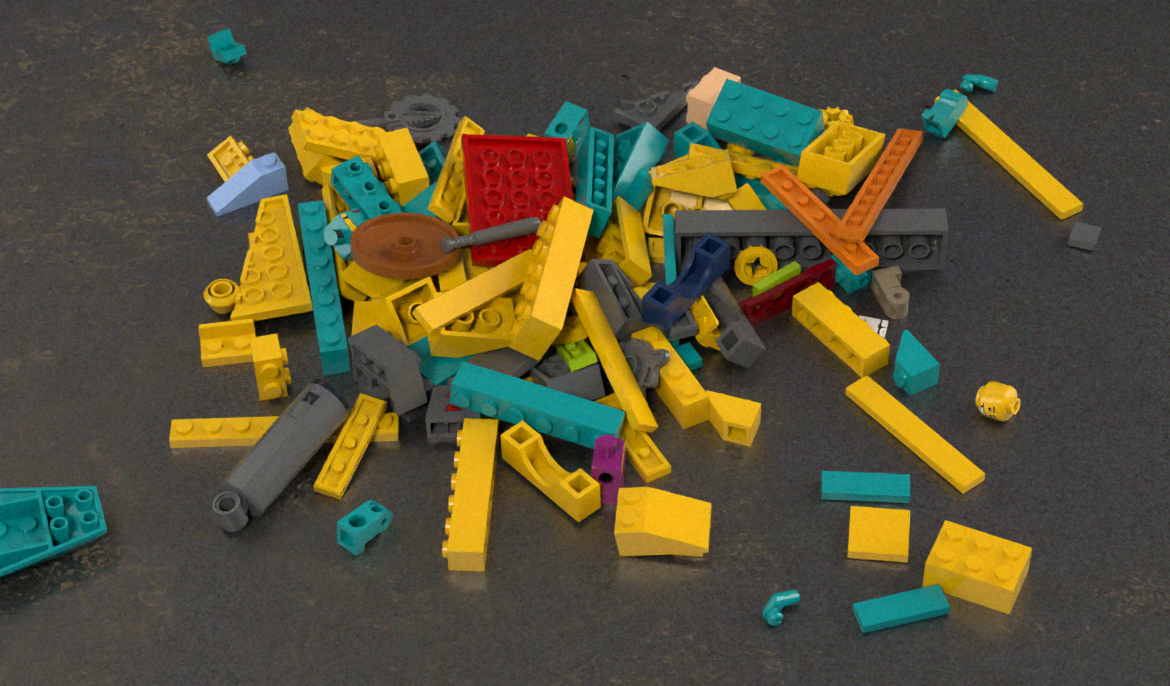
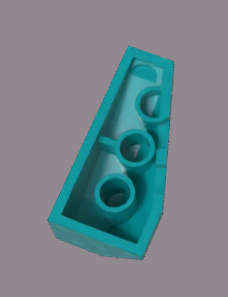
M648 122L617 134L614 140L612 201L618 196L621 197L627 191L640 169L649 171L666 154L665 148L669 139Z

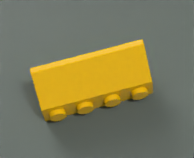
M618 196L612 201L611 214L600 237H586L584 244L586 264L591 259L613 260L634 284L632 288L645 285L652 277L642 217L638 210Z

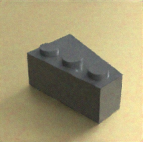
M591 259L575 282L579 289L595 293L618 343L628 342L631 340L632 333L651 327L650 324L642 321V300L632 290L634 284L613 260Z

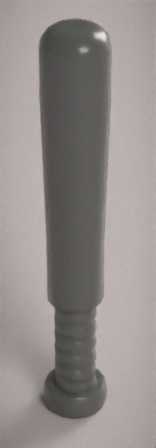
M530 217L474 231L470 235L454 239L443 237L440 241L441 249L444 253L448 254L453 249L469 245L477 246L537 233L541 221L537 217Z

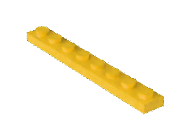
M384 413L370 442L399 441V416L396 413ZM279 416L174 419L171 421L170 447L253 446ZM347 418L325 443L336 442Z

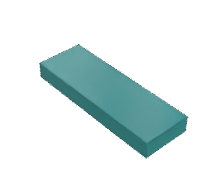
M822 471L821 499L910 503V474Z
M940 584L853 603L852 611L863 634L949 614L950 605Z

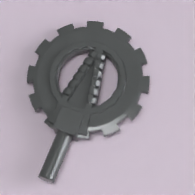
M422 94V96L408 95L399 102H393L389 106L391 110L384 112V118L354 120V122H358L361 125L385 128L386 132L408 128L414 144L422 145V143H432L433 141L441 142V139L444 137L449 138L455 133L454 127L458 126L460 117H456L459 111L455 105L451 106L449 104V100L443 97H433L432 94Z

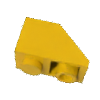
M706 390L709 396V421L721 438L725 441L751 447L761 423V403Z

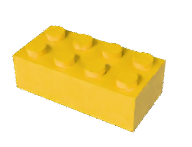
M836 121L801 152L797 178L807 187H820L829 190L833 195H846L873 170L881 157L885 134Z

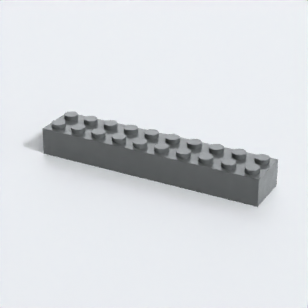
M946 208L882 209L863 241L879 256V265L872 268V270H880L897 265L900 270H944L949 233ZM848 209L830 210L842 220ZM790 210L675 211L676 272L683 271L690 256L691 248L707 232L730 243V267L726 271H735V259L738 257L740 250L744 251L749 245L753 247L762 245L768 250L771 249L777 258V271L794 261L801 266V271H804L818 263L821 264L831 259V255H833ZM759 257L755 259L754 263L749 262V264H751L752 271H754L757 268V266H762L760 264Z

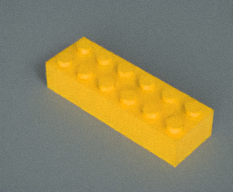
M565 196L558 206L555 204L552 206L547 222L543 220L539 225L536 235L540 237L535 242L531 251L534 259H531L527 266L525 274L529 276L524 281L520 290L523 298L519 300L514 314L518 316L511 324L508 332L512 336L509 344L510 348L538 361L563 328L593 214L592 209Z

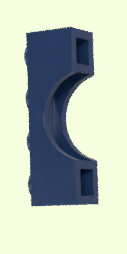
M707 232L691 248L688 261L677 279L669 285L658 281L642 297V321L665 333L730 267V243Z

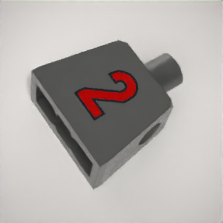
M454 377L449 378L446 381V385L433 388L426 413L428 439L457 438V431L463 430L464 418L480 419V413L449 404L451 383Z

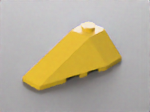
M652 183L653 190L643 204L642 209L644 233L663 237V214H672L674 216L675 236V211L732 209L725 198L717 199V196H702L653 185Z

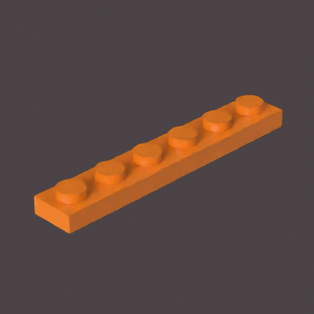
M784 165L761 174V183L856 276L879 265V256L863 241L853 243L847 242L842 238H836V229L841 220Z

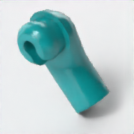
M966 74L961 78L960 88L966 92H971L973 86L995 92L998 80L984 75Z

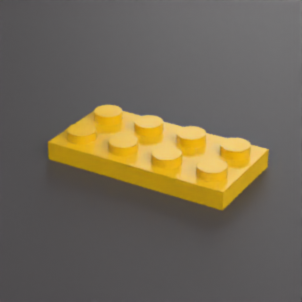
M295 109L291 118L303 150L347 160L358 155L360 158L371 156L374 166L380 165L374 147L378 145L377 134L386 133V130L379 127L373 128L361 125L358 122L339 120L333 116L326 117L311 111L305 112Z

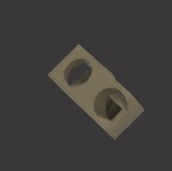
M898 265L872 272L871 289L884 313L891 319L904 318L908 314L910 294L901 287L902 272Z

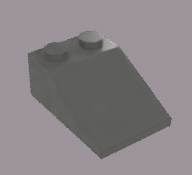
M555 349L525 373L527 378L531 377L535 384L590 401L606 396L599 364L593 363L571 372Z

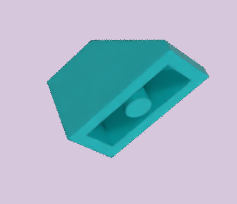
M905 330L900 340L893 378L897 386L903 388L911 396L938 384L940 364L908 330Z

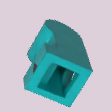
M945 89L941 93L938 102L930 110L926 108L921 115L925 131L945 139L965 111L967 97L950 89Z
M374 500L365 502L337 522V544L354 555H359L365 550V543L375 537L377 533H382L389 527L393 519V513Z

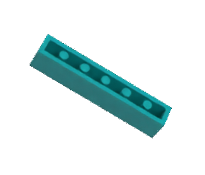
M591 126L578 153L576 202L593 210L587 236L599 238L611 214L614 135Z
M463 361L451 383L449 404L515 425L523 420L535 431L594 449L595 439L603 435H613L615 438H619L622 433L625 411Z

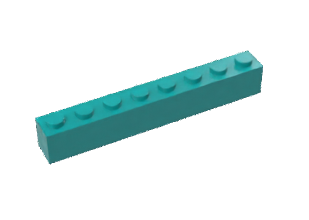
M324 200L299 203L297 205L323 376L351 372L332 249L324 239V229L328 226Z

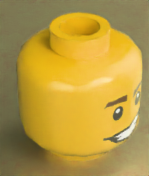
M991 381L985 386H981L975 399L976 407H978L981 415L1001 422L1009 420L1012 415H1016L1021 403L1014 387L996 381Z

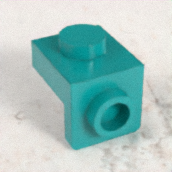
M226 28L207 37L215 60L232 64L239 61L240 56L247 54L244 44L234 42L230 29Z
M834 254L831 255V258L836 262L835 282L839 283L849 294L864 288L871 282L872 268L856 276Z

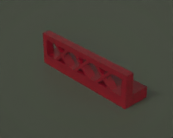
M831 258L821 264L818 263L802 271L801 274L754 297H750L738 303L751 326L755 327L791 309L793 296L818 282L827 290L835 287L836 262Z

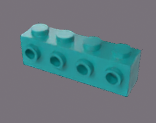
M359 155L332 168L330 183L350 210L361 208L368 219L385 214L403 213L400 204L392 200L384 183L376 179L371 166L368 163H364Z

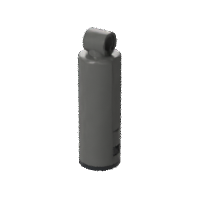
M312 379L221 482L223 492L214 498L212 508L224 530L232 532L242 529L248 522V515L260 517L351 413L350 406L335 388L324 381Z

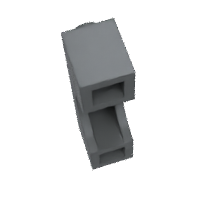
M720 276L703 294L719 322L717 327L721 335L715 342L726 360L749 368L766 348Z

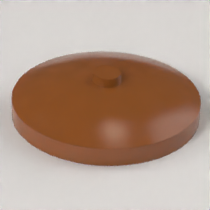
M417 213L385 214L363 222L353 231L350 238V252L353 260L370 273L393 279H418L441 273L456 262L459 257L460 248L453 249L451 253L446 254L441 249L440 241L443 237L454 239L459 236L453 227L435 217Z

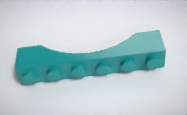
M694 121L674 133V156L676 158L688 154L690 143L721 149L712 134ZM734 173L737 189L748 183L767 210H789L761 181L748 179L743 174Z

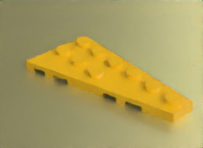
M287 194L263 198L259 204L255 220V230L250 239L251 246L247 251L240 278L241 293L236 294L235 308L230 317L231 321L243 319L259 321L313 311Z

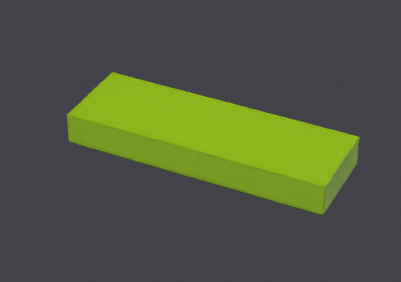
M584 339L578 340V342L572 341L553 345L556 353L571 372L598 362L595 352Z

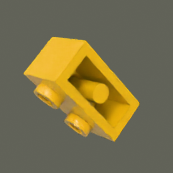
M277 334L249 338L260 401L288 396L286 385L291 384L289 367L283 368V365L288 364L286 348L280 349Z

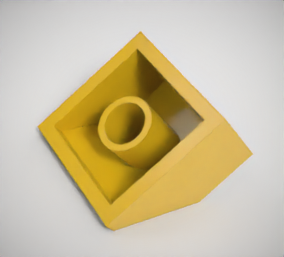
M429 276L411 279L371 299V302L385 330L389 331L394 338L402 341L408 347L427 336V331L414 317L412 312L416 307L428 302L432 292L437 291Z

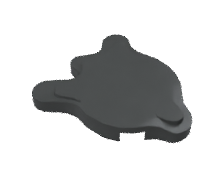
M631 338L628 342L619 343V346L646 400L645 391L647 387L656 388L658 386L659 371L668 364L670 353L665 349L655 350L645 340Z

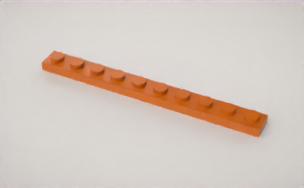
M897 129L838 224L836 238H842L847 242L853 243L864 241L922 143L923 131Z

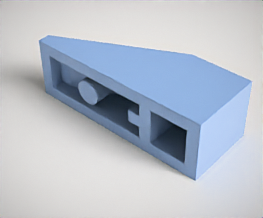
M275 152L251 160L207 197V202L218 217L261 201L263 198H269L289 189L286 168Z

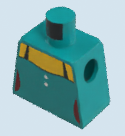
M566 101L545 131V137L566 138L569 164H572L578 158L579 149L590 128L588 110Z
M361 208L338 214L324 229L325 242L333 246L344 260L354 261L350 252L351 235L360 224L369 219Z

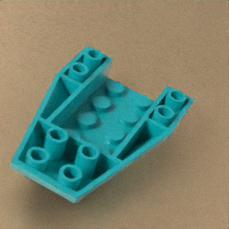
M97 486L0 488V577L63 556L107 533Z

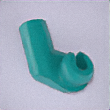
M793 589L774 593L762 611L764 621H768L771 626L779 625L782 622L781 619H783L782 608L800 602L798 591Z

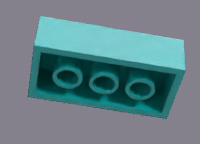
M726 78L706 121L708 132L715 138L799 167L801 152L819 137L824 127V118L822 111Z

